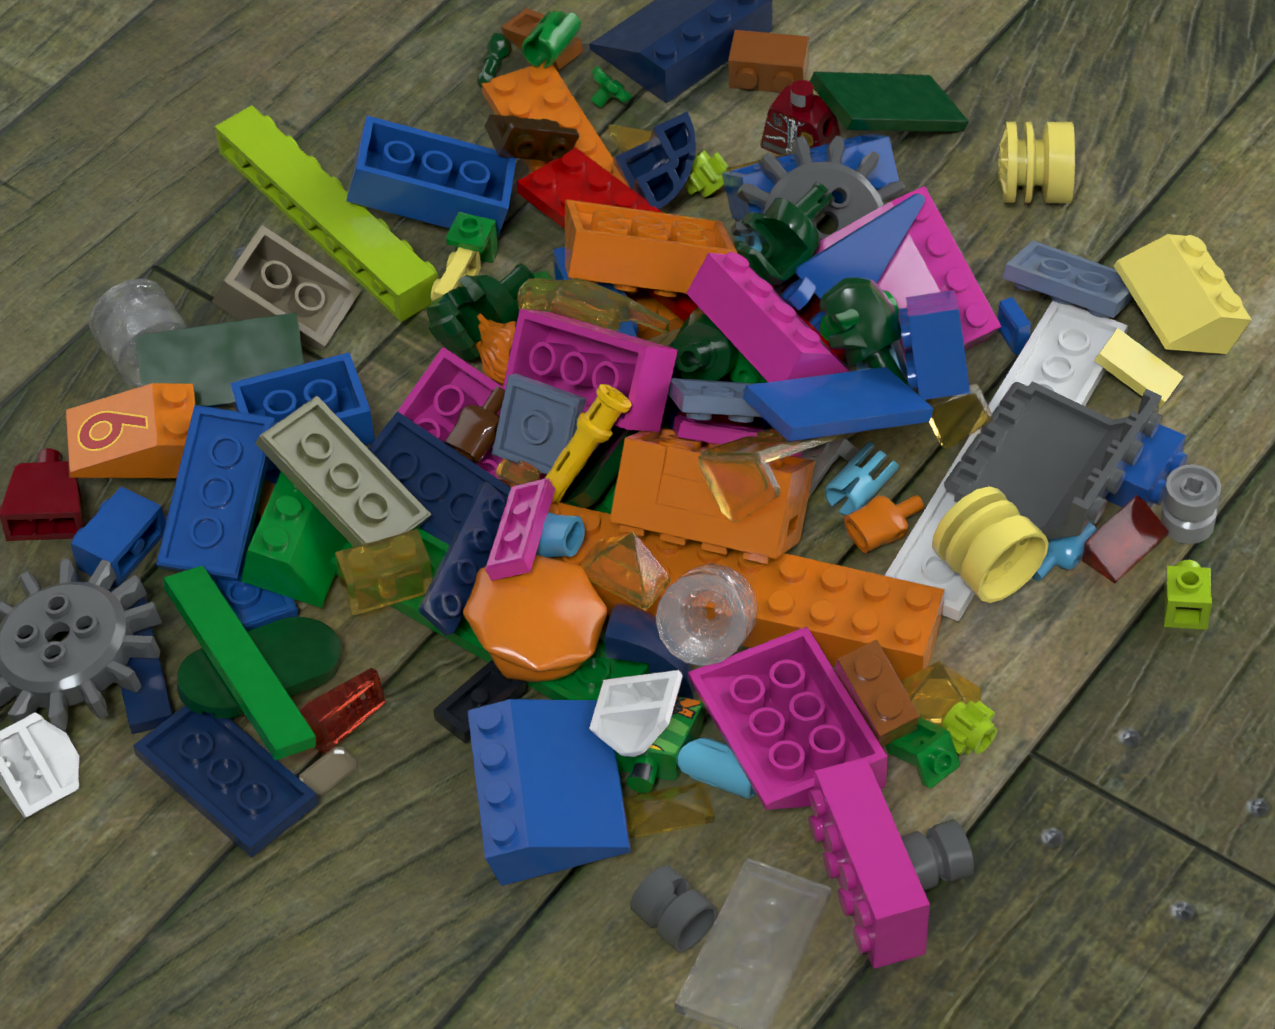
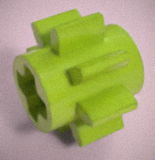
M705 149L695 154L691 172L684 185L690 195L698 190L705 198L724 185L721 173L727 170L728 165L719 152L709 156Z
M969 701L967 705L964 702H959L946 714L942 728L950 732L956 752L959 755L964 752L970 755L972 751L976 754H981L992 744L997 735V727L990 721L996 713L980 701L976 704Z

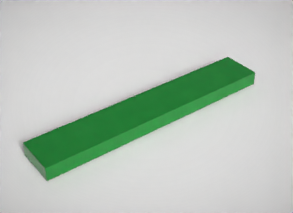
M198 566L164 577V590L274 760L276 761L315 747V734L204 566Z

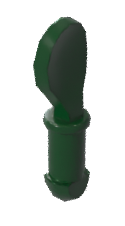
M494 33L488 40V55L484 57L482 70L477 77V84L480 88H482V83L491 82V79L495 77L497 70L501 66L500 60L504 59L511 51V43L503 34Z

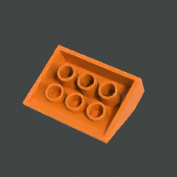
M566 200L565 268L568 278H574L573 281L580 285L597 286L598 282L614 284V288L622 291L634 292L638 290V287L654 289L653 292L661 296L676 297L678 292L687 293L708 253H737L722 221Z

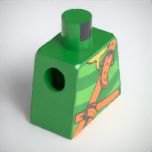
M676 697L669 725L644 753L632 757L621 756L616 752L619 770L629 773L627 779L629 788L636 792L648 793L652 791L656 778L670 781L679 778L682 773L678 765L679 753L686 744L699 739L704 728L702 701Z

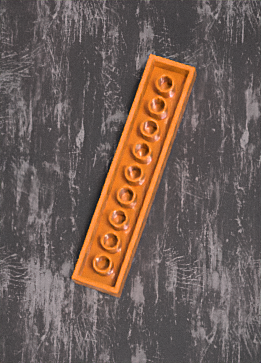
M551 502L550 513L581 517L584 523L585 535L580 549L574 556L550 558L580 565L597 594L606 605L607 615L612 614L617 603L628 604L651 613L672 630L749 648L808 627L832 667H836L838 658L877 639L900 682L922 687L942 623L945 589L783 553L776 559L770 558L768 564L742 559L744 552L728 548L727 554L724 555L702 550V542L687 539L686 545H680L660 540L661 533L645 530L644 536L618 531V523L610 522L611 514Z

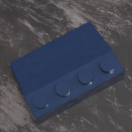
M654 0L589 44L590 50L667 104L728 62L735 30L770 33L772 31L773 0Z

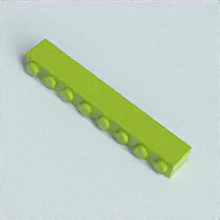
M251 105L215 126L219 153L400 322L405 321L433 302L431 301V290L435 280L439 278L434 266L430 262H424L420 259L406 240L398 239L390 231L386 222L381 218H375L367 210L366 206L347 202L348 192L344 189L338 178L335 176L330 177L321 168L319 162L313 156L308 157L290 135L285 136L268 115L263 116Z

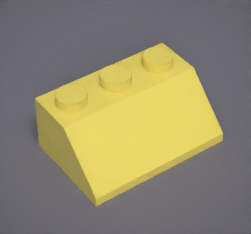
M1167 234L1124 256L1114 264V268L1165 349L1228 354L1252 320L1243 307L1242 300L1234 293L1224 278L1223 271L1215 264L1206 250V245L1198 237Z

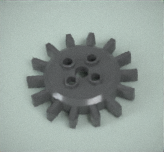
M802 136L796 138L792 143V154L797 168L787 172L778 160L768 152L758 164L775 186L770 192H765L754 185L744 183L739 188L736 196L747 203L760 207V213L764 214L775 198L786 199L795 205L812 188L815 182H819L828 189L824 194L825 196L829 193L832 194L833 191H838L844 197L843 203L838 204L833 201L820 213L827 214L834 219L836 224L835 233L882 207L884 202L895 199L905 186L902 180L890 182L884 188L876 190L866 179L868 174L876 168L880 157L875 151L862 158L856 171L841 165L842 155L845 150L844 137L835 136L827 148L826 162H813L810 147L805 137ZM815 218V219L812 221V223H813V225L815 226V228L817 229L816 224H815V220H816V218ZM742 220L735 222L731 227L732 235L739 237L757 236L741 223ZM817 229L820 241L831 235L823 234ZM795 274L780 286L772 288L781 297V294L788 288L789 284L796 282L800 278ZM814 293L805 306L802 307V316L810 318L819 307V298Z
M70 559L61 560L58 584L43 589L38 580L27 571L20 575L22 589L27 597L14 607L0 600V708L12 698H17L8 713L13 724L35 713L38 707L48 708L47 713L52 724L62 731H66L68 706L86 701L88 708L93 714L102 719L108 713L106 702L100 692L113 682L135 693L142 687L135 672L126 666L129 659L159 658L161 651L153 636H137L133 634L162 623L161 616L154 602L129 609L147 595L140 578L134 574L118 588L110 592L109 589L117 576L110 562L106 560H101L89 582H78V575ZM91 625L89 628L82 630L85 626ZM62 631L69 632V635L63 641L50 642L55 634Z

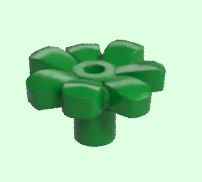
M595 66L591 73L594 74L593 79L598 83L599 89L590 99L596 105L602 108L611 97L619 99L623 104L632 98V95L625 90L622 83L616 79L612 81V78L600 67Z

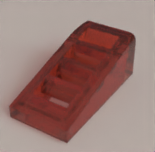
M369 668L298 709L316 736V746L313 748L327 754L386 703L378 671ZM364 693L366 698L361 700L360 695Z

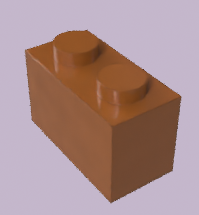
M735 30L728 60L729 88L781 93L786 86L792 85L795 81L806 80L809 62V36Z
M877 639L837 659L835 672L881 747L915 731L920 716Z

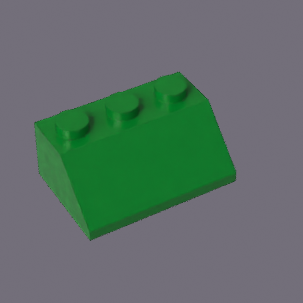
M282 471L247 550L241 581L322 608L336 575V571L329 561L348 540Z

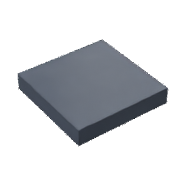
M517 373L508 375L492 454L548 474L560 453L575 434L577 418L584 412L587 398Z

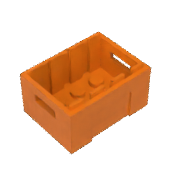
M660 427L659 432L640 431L626 437L624 441L610 522L618 523V531L644 536L645 530L661 533L660 540L686 545V540L690 539L702 542V550L726 555L728 548L744 552L742 559L768 564L770 558L776 559L800 542L816 461L802 457L677 437L672 429Z

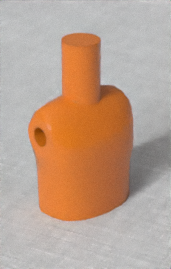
M918 495L912 496L896 505L886 496H876L862 508L844 517V525L854 544L863 553L867 554L880 546L903 538L908 532L906 518L924 510V503Z

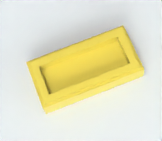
M1118 328L1094 359L1096 363L1141 396H1143L1146 389L1161 395L1158 409L1164 405L1183 378L1180 373Z

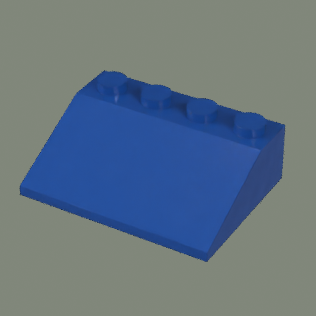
M509 699L468 710L485 859L501 886L631 852L616 751L589 729L597 700Z

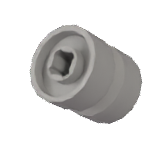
M1190 464L1172 470L1167 477L1160 524L1169 538L1179 543L1194 544L1206 540L1213 533L1221 483L1212 470Z

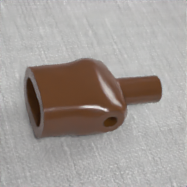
M496 386L483 406L470 404L464 407L453 430L444 443L472 462L479 464L488 450L494 445L500 418L497 413L502 408L505 390Z

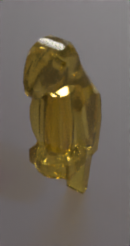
M528 279L518 290L517 303L519 310H549L559 315L617 332L620 329L621 321L627 322L629 320L664 334L669 332L668 319L626 296L583 279Z

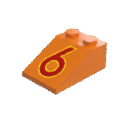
M151 383L67 409L65 416L69 478H177L195 405L193 384Z

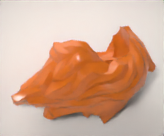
M480 313L477 318L480 322L478 328L482 341L476 343V348L481 356L484 375L503 387L516 322L511 321L501 324L491 319L487 320Z

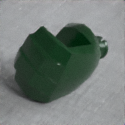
M815 182L812 188L795 205L786 199L778 197L774 199L764 214L749 212L743 217L741 223L759 236L763 248L759 252L743 241H735L734 247L737 254L747 259L749 266L772 287L780 286L796 274V267L810 259L819 245L820 236L812 221L834 201L831 193L827 196L824 195L828 189L819 182Z
M517 264L500 282L489 275H465L458 281V286L425 307L429 318L428 329L438 342H441L447 350L463 361L473 360L480 356L476 343L482 341L478 328L480 322L477 316L481 313L487 320L491 319L501 324L511 321L517 323L520 308L515 299L536 283L535 276L523 264Z
M860 276L845 277L823 294L820 308L826 313L827 317L854 309L859 314V321L856 325L846 330L830 335L828 337L830 348L844 350L849 369L861 362L863 365L868 364L870 369L887 367L907 384V379L904 378L889 352L892 349L891 345L902 338L899 318L892 303L872 279Z
M699 307L689 315L677 332L674 340L667 346L678 350L673 371L678 372L684 379L718 381L732 370L739 354V350Z

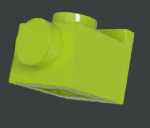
M1192 560L1180 561L1175 566L1167 565L1164 583V627L1207 630L1212 606L1211 568H1202L1197 562ZM1176 607L1198 608V610L1176 609Z

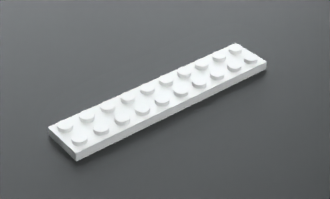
M1054 300L1051 302L885 576L945 589L943 615L960 621L975 593L963 582L960 573L953 572L946 561H942L932 548L933 535L939 522L950 508L956 504L954 502L955 494L949 492L944 487L945 480L957 463L962 461L961 457L977 434L981 433L980 430L995 408L1000 406V401L1014 382H1020L1029 386L1033 381L1086 406L1106 372V369L1096 363L1094 359L1117 328L1127 334L1128 325L1109 318L1094 316L1087 310L1070 304H1061Z

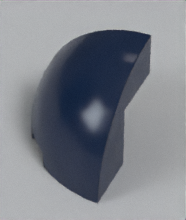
M688 111L653 127L649 141L615 156L613 164L628 186L646 199L650 206H655L659 210L677 196L691 172L696 154V137Z
M617 603L612 611L605 634L606 658L649 663L650 674L679 670L683 676L677 697L693 700L694 686L688 678V672L692 671V666L682 643L674 632L651 613L632 605Z

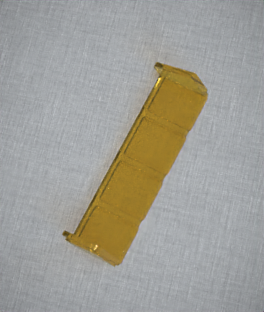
M969 383L970 393L925 399L933 407L929 423L943 448L953 447L992 421V412L977 384ZM918 389L913 390L919 395ZM773 427L757 432V436L742 437L700 451L701 456H698V465L722 514L727 516L730 522L738 523L779 497L781 492L780 486L768 464L769 462L854 433L788 442Z

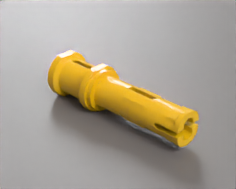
M600 384L596 390L597 398L588 411L582 412L577 418L575 434L545 477L550 479L555 488L552 502L556 501L559 503L562 500L567 489L580 473L598 443H604L609 440L613 434L611 428L622 412H628L632 406L630 400L616 388L607 384Z

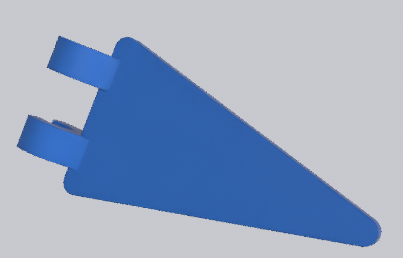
M918 193L910 196L798 265L795 273L800 279L791 284L781 294V297L792 308L795 307L797 310H800L810 300L813 293L821 300L824 293L845 277L860 276L870 278L877 283L925 203L924 196ZM822 310L809 321L819 333L822 317L826 314Z

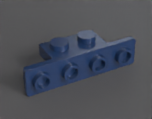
M489 482L479 485L419 606V612L445 636L455 632L472 592L476 575L481 568L487 565L507 503V499Z

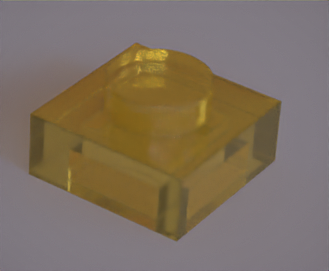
M503 458L495 471L500 481L509 487L541 480L539 477L541 472L522 460H519L516 465Z

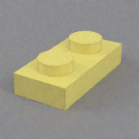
M458 248L456 252L452 251L447 260L444 275L441 279H436L433 284L431 301L436 300L458 286V281L463 276L478 275L481 269L480 252Z

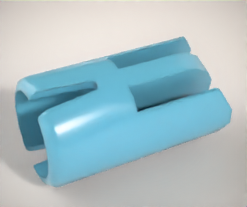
M870 441L826 485L825 496L832 507L844 497L848 498L839 511L843 515H848L865 506L899 469V465L893 460L873 481L871 477L883 464L887 455L880 450L863 468H860L859 466L875 446Z
M703 737L693 740L682 747L678 756V765L683 773L695 780L746 799L755 795L753 787L727 744Z

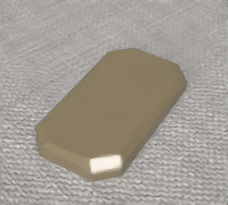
M334 747L299 775V779L311 788L317 796H323L357 769V758L344 747Z

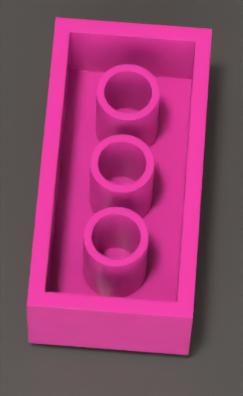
M520 309L503 389H506L508 375L517 373L587 398L584 412H587L597 398V388L600 384H607L622 392L632 404L628 412L621 413L614 423L615 426L627 430L659 432L678 350L557 313Z
M867 757L816 770L814 790L809 791V801L813 811V815L808 816L809 829L815 842L821 841L825 849V852H823V862L829 878H836L841 888L838 889L839 903L845 916L852 915L856 925L853 927V935L859 952L861 954L867 952L873 969L925 955L930 904Z

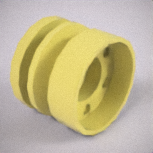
M1005 122L1004 134L1001 143H999L998 180L1003 191L1004 203H1015L1017 186H1022L1023 203L1031 202L1034 186L1042 187L1045 203H1071L1075 175L1073 122H1046L1042 139H1035L1032 122L1024 123L1023 139H1017L1016 122Z
M990 486L973 491L950 508L939 522L932 540V548L936 555L942 561H946L953 572L960 573L963 582L981 601L989 603L1005 599L1026 584L1040 568L1047 555L1049 544L1046 536L1027 517L1020 516L1017 507L1012 502H1009L999 489Z

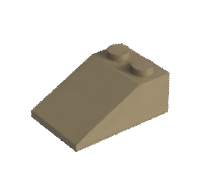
M261 225L223 281L212 303L238 320L296 312L301 343L323 350L361 292V289Z

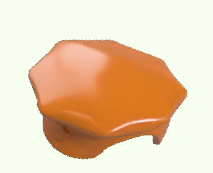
M536 554L531 571L491 581L485 570L486 567L478 571L463 614L480 644L490 653L494 663L506 678L527 682H545L560 679L576 671L593 655L605 622L607 607L580 565Z

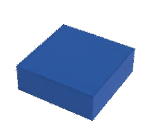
M1010 297L1000 301L998 321L1001 327L998 331L1011 351L1018 355L1030 338L1031 323L1014 298Z

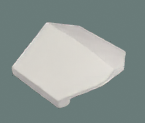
M679 670L603 680L589 729L621 756L635 757L644 753L669 725L683 675Z
M33 713L0 731V786L25 819L79 789V754L67 733L47 722L37 713Z

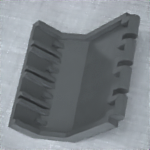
M1033 381L1029 386L1020 382H1014L1000 401V406L995 408L980 430L981 433L977 434L961 457L962 461L957 463L947 477L944 487L949 492L955 494L954 502L956 503L977 489L989 486L997 488L1006 496L1009 502H1012L1017 507L1020 516L1027 517L1046 536L1047 540L1079 536L1090 521L1097 523L1107 504L1105 497L1108 492L1116 494L1126 474L1124 468L1127 463L1134 466L1139 459L1144 447L1142 441L1145 436L1152 438L1156 433L1163 415L1157 413L1162 396L1146 389L1143 393L1138 413L1132 411L1129 417L1113 420Z

